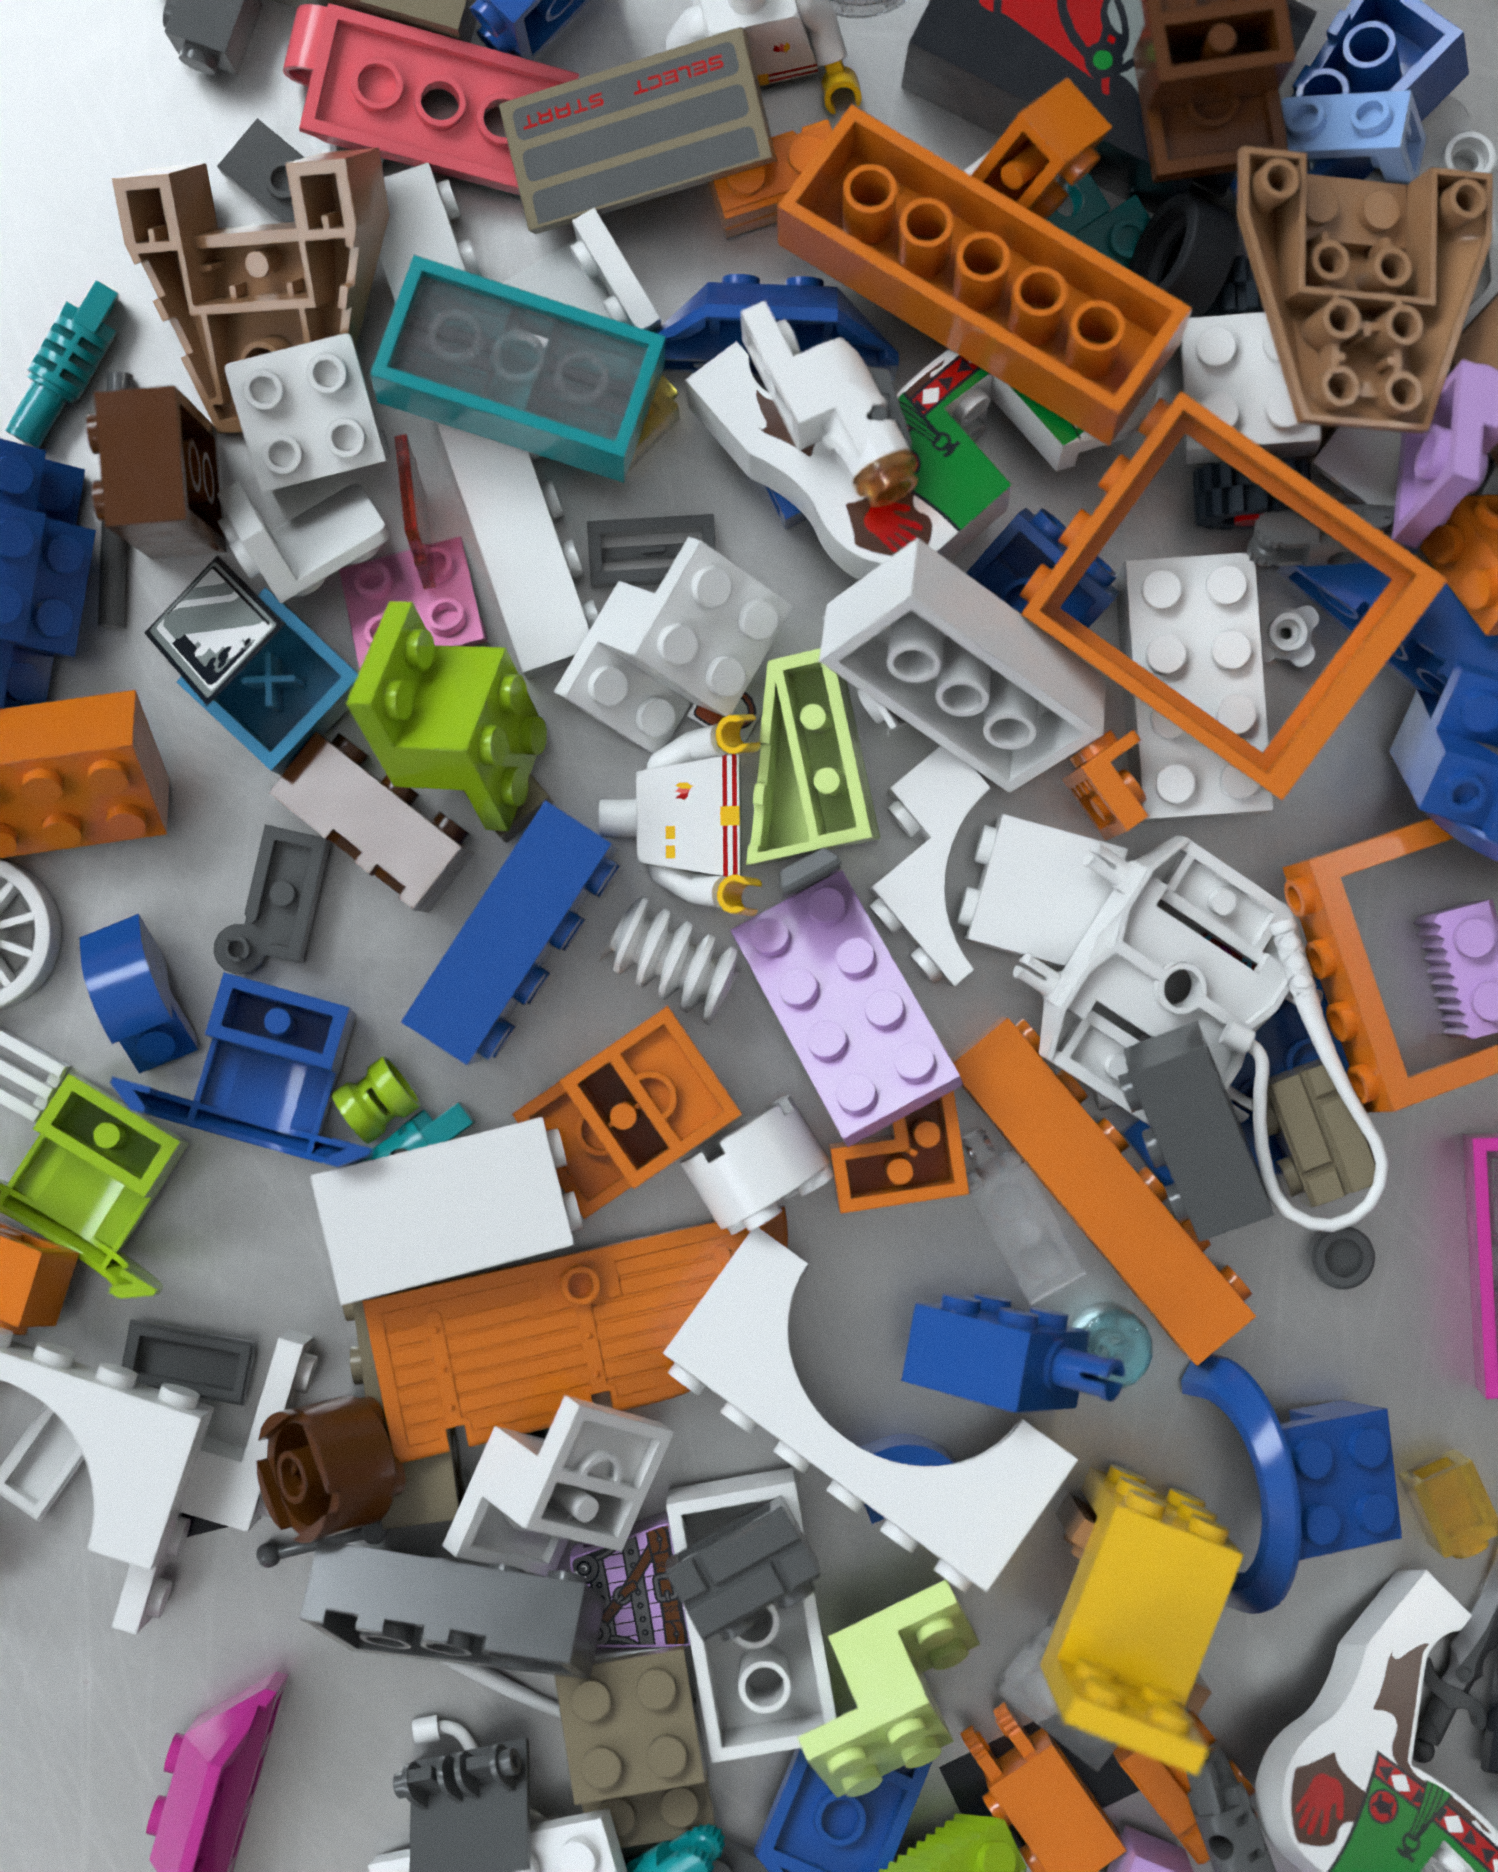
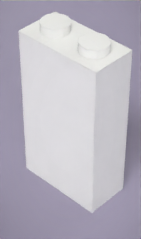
M543 1117L310 1175L341 1305L573 1246L574 1241L571 1232L581 1230L583 1226L574 1191L561 1193L556 1169L567 1166V1161L558 1128L546 1131Z

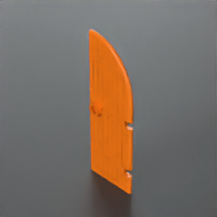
M780 1206L782 1211L758 1228L788 1249L785 1206ZM716 1221L362 1300L393 1456L401 1463L450 1452L446 1429L464 1425L469 1447L487 1443L495 1426L518 1431L523 1434L548 1429L551 1427L565 1395L593 1403L591 1395L609 1391L612 1408L624 1411L669 1400L690 1392L691 1390L668 1374V1371L675 1362L665 1356L663 1352L750 1231L745 1228L731 1235L727 1228L720 1229Z

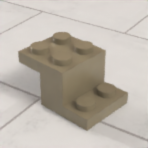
M684 1645L594 1660L591 1679L554 1675L574 1805L582 1804L583 1813L609 1808L620 1848L673 1840L688 1830L692 1831L693 1827H699L700 1824L707 1825L709 1823L710 1825H716L696 1697H692Z

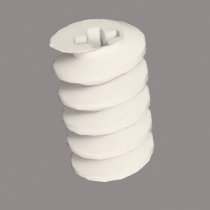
M641 896L624 914L599 961L613 950L616 951L613 971L620 975L637 963L638 969L635 984L640 987H644L656 976H659L658 997L666 1000L679 988L682 989L680 1010L686 1013L703 1001L705 1007L702 1022L710 1025L741 971L735 970L738 950L729 947L719 957H713L714 936L708 934L696 945L690 944L693 924L686 921L673 933L669 932L668 926L671 912L664 908L655 917L648 920L646 912L649 899Z

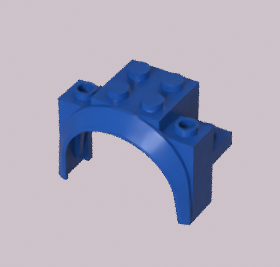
M1457 660L1441 698L1429 692L1416 690L1389 752L1418 809L1424 811L1439 827L1461 843L1498 862V754L1478 743L1498 748V672Z

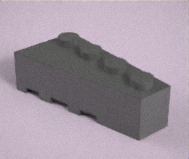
M318 1540L299 1619L350 1651L591 1679L605 1600L586 1584L587 1579L584 1576L573 1572L550 1570L547 1577L526 1574L520 1568L504 1564H488L487 1567L446 1558H428Z

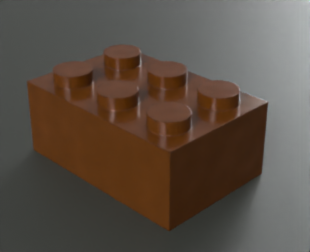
M175 385L94 392L95 413L87 415L86 430L90 449L93 454H99L101 480H94L92 484V499L97 519L99 521L105 520L106 528L150 559L227 553L226 536L218 523V520L224 517L223 505L217 496V493L221 492L222 489L217 431L214 425Z

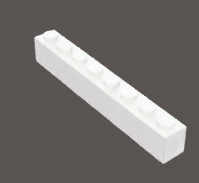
M429 162L384 177L390 215L379 257L395 303L413 255L482 276L470 240L467 239L458 243L456 241L450 220L461 217L449 180L437 183ZM437 422L522 673L530 680L569 666L599 614L593 599L583 603L580 601L573 579L585 576L573 539L562 543L559 540L553 519L564 516L552 479L541 483L538 479L532 459L541 456Z

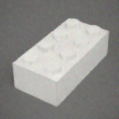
M918 538L827 604L819 662L1009 793L1104 735L1106 677Z
M1246 552L1125 561L1115 572L1117 574L1115 586L1120 592L1116 597L1120 651L1263 752L1269 743L1256 565L1253 561H1249L1250 556ZM1123 687L1126 734L1134 729L1141 741L1127 750L1129 773L1138 782L1146 796V801L1141 806L1148 814V817L1140 823L1260 815L1273 810L1271 792Z
M794 1467L668 1489L666 1507L674 1553L682 1551L781 1495L806 1537ZM815 1590L807 1598L791 1607L781 1609L776 1601L754 1613L757 1619L756 1624L743 1634L728 1641H722L719 1633L703 1641L684 1606L711 1764L802 1748L798 1736L838 1717Z

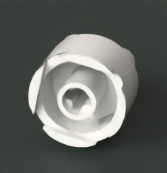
M790 1094L766 1105L769 1111L761 1116L755 1115L751 1117L749 1115L693 1151V1156L685 1158L680 1162L720 1229L727 1228L731 1235L745 1228L751 1231L778 1215L782 1211L777 1203V1200L780 1198L782 1201H785L798 1193L804 1196L819 1188L834 1176L828 1167L830 1159Z

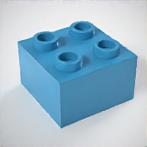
M265 587L258 596L285 623L271 640L208 706H206L182 676L176 682L270 771L282 776L314 733L317 732L324 736L349 709L346 702L359 673L284 602L280 604L275 594Z

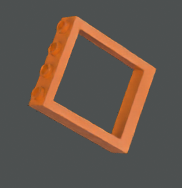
M1180 391L1172 404L1161 397L1148 413L1137 430L1147 438L1134 457L1130 460L1121 453L1098 484V487L1107 494L1093 514L1090 515L1081 508L1058 540L1068 549L1053 570L1042 563L1019 595L1029 602L1021 615L1283 801L1448 579ZM1185 434L1391 579L1263 752L1060 609Z
M1430 818L1282 867L1286 878L1284 893L1287 904L1292 913L1300 919L1307 940L1305 947L1307 961L1310 964L1313 975L1320 979L1328 1002L1326 1008L1328 1026L1334 1037L1342 1043L1349 1064L1347 1076L1367 1113L1394 1112L1498 1073V1044L1411 1076L1407 1075L1341 880L1343 876L1454 838Z

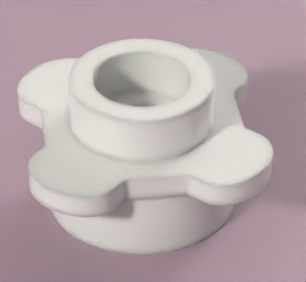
M1268 600L1259 606L1263 663H1269L1272 660L1277 662L1290 661L1293 666L1298 668L1310 664L1315 657V650L1311 645L1312 631L1319 624L1320 620L1316 609L1307 604L1297 609L1281 607L1275 600ZM1282 628H1287L1291 631L1290 639L1284 640L1281 638L1280 631Z

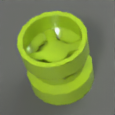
M385 1055L367 1067L366 1076L359 1082H346L331 1093L332 1099L341 1115L354 1132L367 1144H370L385 1133L386 1125L395 1117L405 1118L421 1107V1103L408 1081Z

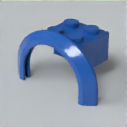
M223 972L205 1031V1035L210 1037L212 1041L193 1101L116 1077H112L110 1084L130 1110L333 1167L342 1168L373 1157L375 1151L361 1145L321 1136L332 1099L331 1093L334 1092L357 1014L350 1007L229 973Z
M1211 1354L1198 1366L1190 1361L1181 1380L1182 1394L1201 1397L1211 1401L1233 1422L1245 1443L1253 1463L1261 1500V1536L1256 1556L1245 1572L1237 1571L1224 1606L1249 1614H1260L1273 1610L1288 1594L1300 1560L1402 1538L1387 1408L1339 1400L1289 1410L1290 1422L1280 1423L1261 1387L1237 1362L1215 1354Z

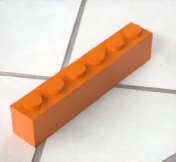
M1000 1017L951 1058L963 1082L962 1088L1182 1353L1198 1366L1256 1317L1244 1302L1252 1295L1251 1291L1228 1265L1218 1271L1203 1252L1211 1246L1209 1240L1199 1242L1190 1219L1179 1223L1162 1203L1168 1198L1165 1187L1146 1166L1138 1173L1121 1154L1129 1145L1109 1120L1104 1117L1098 1123H1095L1080 1105L1088 1098V1095L1073 1076L1062 1069L1055 1074L1039 1055L1040 1037L1024 1019L1014 1025L1008 1017Z

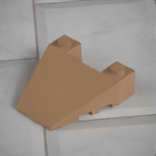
M379 148L323 152L285 163L295 222L218 228L206 163L152 167L111 178L125 247L134 265L142 264L158 296V299L154 300L153 303L162 322L170 321L186 353L185 356L181 357V360L217 433L243 432L224 370L228 363L344 333L352 336L356 348L390 215Z

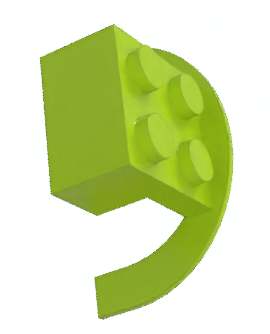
M68 1073L33 1127V1130L40 1134L9 1182L7 1183L0 1179V1212L50 1241L79 1252L78 1259L89 1265L113 1285L108 1292L115 1297L124 1299L158 1295L164 1288L162 1283L121 1251L190 1143L140 1112L130 1110L125 1103L83 1077Z

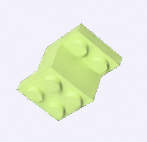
M947 1580L939 1582L828 1636L858 1708L798 1736V1740L807 1762L837 1798L844 1794L848 1797L866 1794L882 1783V1776L904 1765L906 1768H917L926 1765L941 1754V1747L954 1742L923 1672L931 1668L944 1670L959 1664L968 1656V1650L980 1645V1642Z

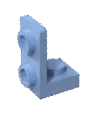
M1411 90L1286 97L1281 101L1289 151L1307 153V159L1370 156L1372 166L1381 169L1384 181L1387 183L1407 185L1419 176L1426 135Z

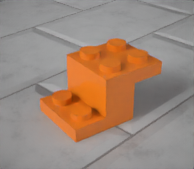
M666 1006L563 1077L555 1085L512 1113L517 1123L543 1117L546 1131L558 1128L567 1161V1166L556 1169L558 1181L565 1193L574 1191L579 1212L583 1219H586L629 1188L635 1189L741 1116L742 1112L670 1007Z

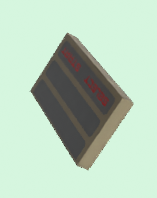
M742 27L499 104L528 230L534 234L572 224V220L593 208L596 209L599 215L777 161L748 34Z

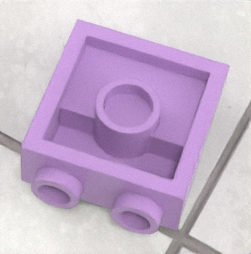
M1462 360L1444 382L1429 430L1423 434L1401 433L1392 540L1394 542L1417 548L1436 526L1441 527L1447 522L1453 508L1467 493H1474L1479 488L1487 468V454L1498 443V370L1492 366Z

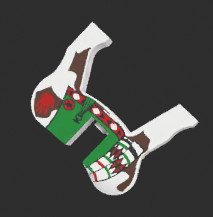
M988 153L966 168L964 172L972 175ZM737 341L685 380L688 407L751 480L772 489L797 507L812 524L821 545L830 558L845 572L858 580L865 577L916 538L950 561L1007 510L1012 484L974 443L986 429L983 420L987 418L991 399L1056 472L1075 466L1079 453L1106 445L949 349L920 371L897 393L901 411L912 441L911 454L908 456L910 463L906 469L877 485L855 488L847 473L822 441L798 451L770 394L754 379L749 366V355ZM1157 379L1113 443L1124 440L1135 433L1154 407L1157 397Z
M1396 1570L1338 1643L1331 1670L1316 1700L1301 1717L1290 1723L1276 1736L1261 1761L1255 1785V1805L1260 1825L1275 1849L1301 1872H1498V1831L1459 1795L1411 1764L1427 1657L1438 1640L1451 1632L1462 1630L1472 1617L1427 1570Z

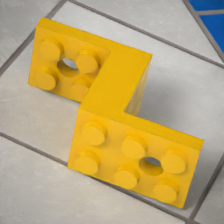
M1111 1464L1107 1473L1089 1467L1081 1491L1098 1517L1041 1660L1040 1668L1064 1723L1198 1775L1208 1747L1193 1724L1194 1719L1187 1714L1184 1707L1244 1555L1228 1537L1230 1530L1216 1522L1218 1516L1205 1509L1206 1502L1200 1498L1175 1488H1170L1166 1497L1146 1486L1147 1479L1117 1465Z

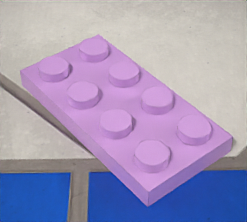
M842 870L730 930L847 1147L963 1085L958 1071Z

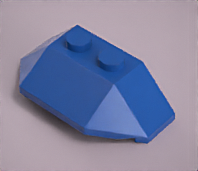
M749 274L725 275L722 277V282H708L654 332L666 336L663 372L695 373L736 341L749 355L742 341L741 311L765 301L776 322L783 319L788 322L797 340L800 353L822 343L843 338L859 353L867 367L888 370L892 381H895L899 366V353L842 291L838 287L824 286L822 279L810 276L790 277L786 279L785 285L760 284L759 277ZM749 355V366L752 375L760 376Z

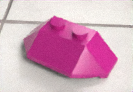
M277 1671L198 1715L184 1735L180 1733L174 1735L164 1764V1772L173 1774L167 1797L158 1795L146 1829V1834L156 1836L149 1858L156 1872L234 1871L288 1674Z

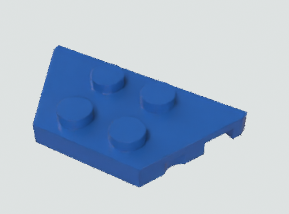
M802 1748L795 1749L753 1851L768 1872H879V1869L887 1870L889 1862L894 1860L932 1762L917 1768H906L904 1765L882 1776V1783L866 1794L856 1797H848L844 1794L837 1798L807 1762Z

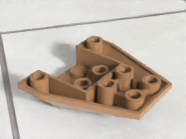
M1243 146L1238 150L1237 219L1297 423L1423 434L1429 430L1492 241V173L1431 167L1405 185L1307 174V153Z

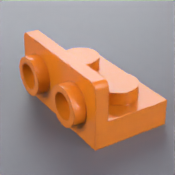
M1134 729L1120 739L1116 737L1112 730H1109L1103 736L1090 743L1069 758L1076 770L1062 779L1105 841L1129 831L1148 817V814L1141 806L1146 801V796L1138 782L1126 769L1117 772L1111 764V761L1141 741Z

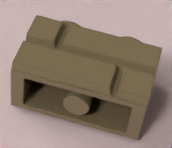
M1318 1058L1269 1077L1267 1087L1268 1137L1275 1134L1283 1155V1159L1275 1161V1168L1287 1196L1291 1198L1298 1195L1302 1204L1312 1208L1342 1198L1346 1194L1371 1187L1374 1181L1376 1166L1371 1146L1339 1095L1321 1059Z

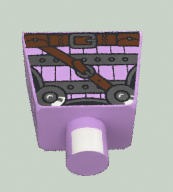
M667 1511L635 1521L622 1552L582 1542L573 1545L570 1554L571 1571L584 1576L587 1579L586 1584L605 1600L596 1648L675 1647L690 1645L684 1604L681 1603L665 1572L667 1558L675 1554Z

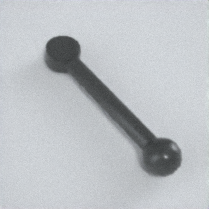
M382 1520L370 1525L319 1540L343 1544L365 1540L369 1544L377 1545L386 1538L388 1529L383 1530ZM318 1540L308 1543L295 1542L282 1546H277L274 1543H264L257 1549L256 1559L262 1567L271 1568L276 1566L282 1558L316 1551Z

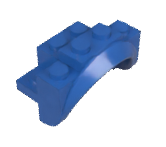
M1 438L0 709L45 703L47 701L54 657H75L96 530L76 525L85 469L45 459L46 450Z

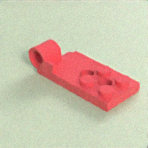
M328 3L327 7L315 4H303L297 7L283 66L285 76L298 84L309 87L299 132L314 136L323 142L351 150L379 148L381 158L413 167L429 162L432 172L519 196L520 192L507 138L496 136L487 129L484 122L485 114L490 109L499 107L500 103L576 80L579 77V74L330 3ZM435 89L448 91L455 97L458 103V110L448 119H434L422 107L421 100L424 95Z

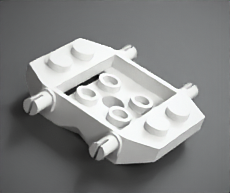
M1176 835L1136 860L1128 862L1104 847L1102 843H1094L1088 851L1108 865L1090 855L1084 856L1083 865L1110 881L1114 890L1063 971L1056 972L1034 958L1032 954L1026 953L1020 958L1019 962L1036 972L1039 976H1035L1018 965L1015 966L1013 971L1015 978H1019L1043 994L1044 1006L1039 1055L1150 1126L1143 1109L1131 1112L1118 1079V1075L1128 1072L1123 1048L1137 1044L1140 1041L1091 1010V1008L1097 1001L1152 1038L1198 1021L1230 1100L1241 1107L1253 1111V1099L1230 1086L1241 1069L1246 1054L1241 1055L1220 1044L1219 1039L1223 1029L1230 1020L1256 1032L1278 1010L1284 999L1295 1005L1294 996L1291 995L1290 986L1284 973L1285 968L1278 954L1279 949L1274 941L1275 936L1272 935L1269 926L1272 922L1295 915L1289 906L1187 837ZM1160 901L1256 966L1255 970L1253 971L1157 907V903ZM1295 916L1296 923L1298 926L1297 931H1299L1298 917ZM1184 969L1190 976L1191 990L1182 1002L1170 1004L1164 994L1165 982L1170 974ZM1316 989V991H1318L1321 1003L1323 998V992L1319 989ZM1232 1104L1240 1123L1250 1116Z

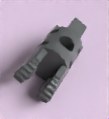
M1375 504L1343 505L1392 539L1395 506ZM1279 510V512L1271 511L1270 513L1265 512L1263 515L1260 514L1259 518L1256 519L1254 534L1247 547V555L1250 556L1249 561H1253L1255 565L1260 564L1261 566L1302 565L1307 567L1367 563L1293 510ZM1422 542L1417 548L1400 543L1397 544L1411 554H1417Z
M1221 1747L1209 1748L1199 1774L1195 1775L1187 1771L1186 1773L1191 1787L1190 1792H1188L1191 1809L1214 1872H1277L1243 1783L1237 1781Z

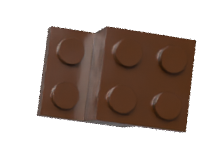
M1141 0L1144 27L1132 54L1153 183L1238 171V150L1243 146L1289 151L1279 88L1296 62L1286 0Z

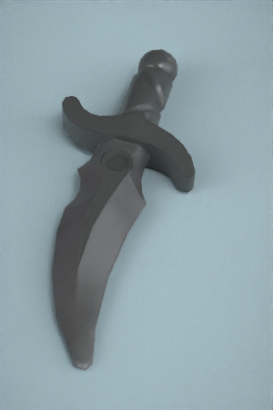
M1498 1546L1482 1593L1470 1613L1472 1617L1450 1644V1662L1441 1679L1434 1671L1431 1658L1427 1657L1423 1685L1434 1696L1428 1706L1425 1717L1416 1731V1735L1419 1737L1415 1739L1412 1756L1416 1762L1427 1763L1433 1759L1435 1754L1434 1745L1438 1746L1441 1743L1457 1709H1466L1470 1714L1472 1725L1477 1729L1484 1730L1486 1727L1487 1715L1485 1708L1480 1701L1468 1693L1474 1682L1483 1676L1484 1660L1498 1642Z

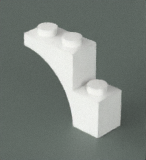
M942 746L938 747L887 791V794L894 801L887 807L893 819L909 837H912L919 831L927 841L869 889L877 898L869 905V908L892 935L902 928L917 946V949L910 954V957L933 984L943 978L949 986H955L969 975L974 968L964 956L955 939L946 910L945 872L947 859L959 826L975 803L990 789V786L974 768Z

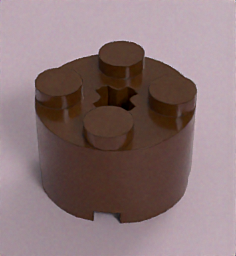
M343 1395L273 1413L263 1423L258 1441L268 1439L267 1458L257 1460V1477L261 1495L269 1515L279 1529L284 1530L292 1527L299 1534L293 1540L299 1543H308L376 1523L387 1514L393 1497L404 1492L406 1485L405 1471L401 1462L393 1456L387 1433L383 1427L384 1417L382 1408L374 1397L358 1398L353 1395Z

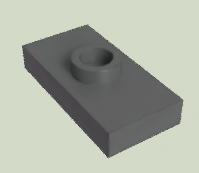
M257 118L221 160L217 168L226 178L280 223L295 222L285 163L305 157Z

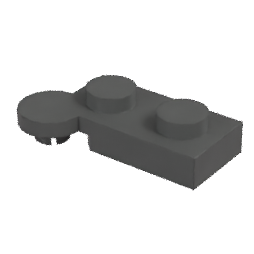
M265 824L245 908V924H233L225 927L217 935L214 942L215 959L225 971L232 974L250 973L262 964L265 955L303 963L331 841L323 837Z

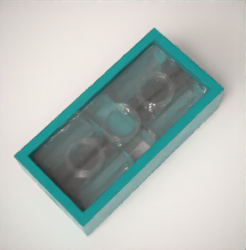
M413 255L370 377L377 403L624 483L665 366L666 336Z

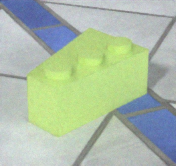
M821 648L768 660L759 738L761 749L757 784L754 785L753 804L755 805L751 843L748 845L746 865L761 866L810 855L823 847L827 850H833L881 839L847 680L819 662Z

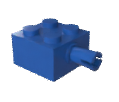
M943 1293L941 1303H915L901 1379L903 1382L1014 1413L1077 1408L1079 1392L1112 1402L1118 1397L1122 1389L1123 1383L1099 1377L1110 1378L1111 1374L1124 1377L1125 1369L1122 1360L1087 1353L1091 1331L1067 1326L1068 1314L1037 1307H1030V1312L1011 1308L1012 1300L982 1293H974L973 1298Z

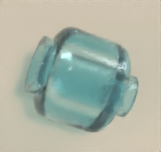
M1096 1302L1082 1308L1072 1318L1069 1326L1088 1331L1084 1352L1102 1356L1104 1346L1108 1350L1107 1358L1120 1359L1124 1364V1377L1111 1374L1110 1378L1099 1376L1100 1378L1123 1383L1122 1389L1135 1384L1147 1372L1153 1357V1339L1146 1324L1129 1308L1115 1302ZM1112 1339L1121 1340V1342L1113 1345L1108 1341Z

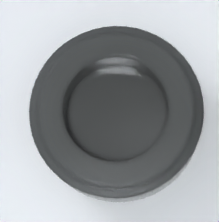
M1351 1226L1335 1232L1318 1231L1308 1245L1307 1262L1311 1272L1319 1281L1332 1288L1346 1290L1355 1288L1368 1279L1374 1268L1375 1251L1369 1238L1363 1232Z

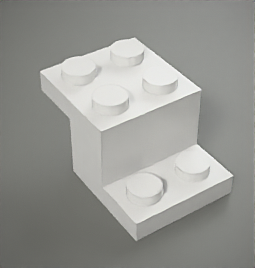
M688 537L656 593L618 581L554 693L645 751L653 754L668 744L691 703L724 717L732 714L794 606L703 541Z
M566 1395L561 1402L546 1439L495 1426L442 1546L458 1558L486 1564L514 1566L527 1573L546 1577L548 1571L557 1569L569 1539L622 1552L674 1431L659 1421Z

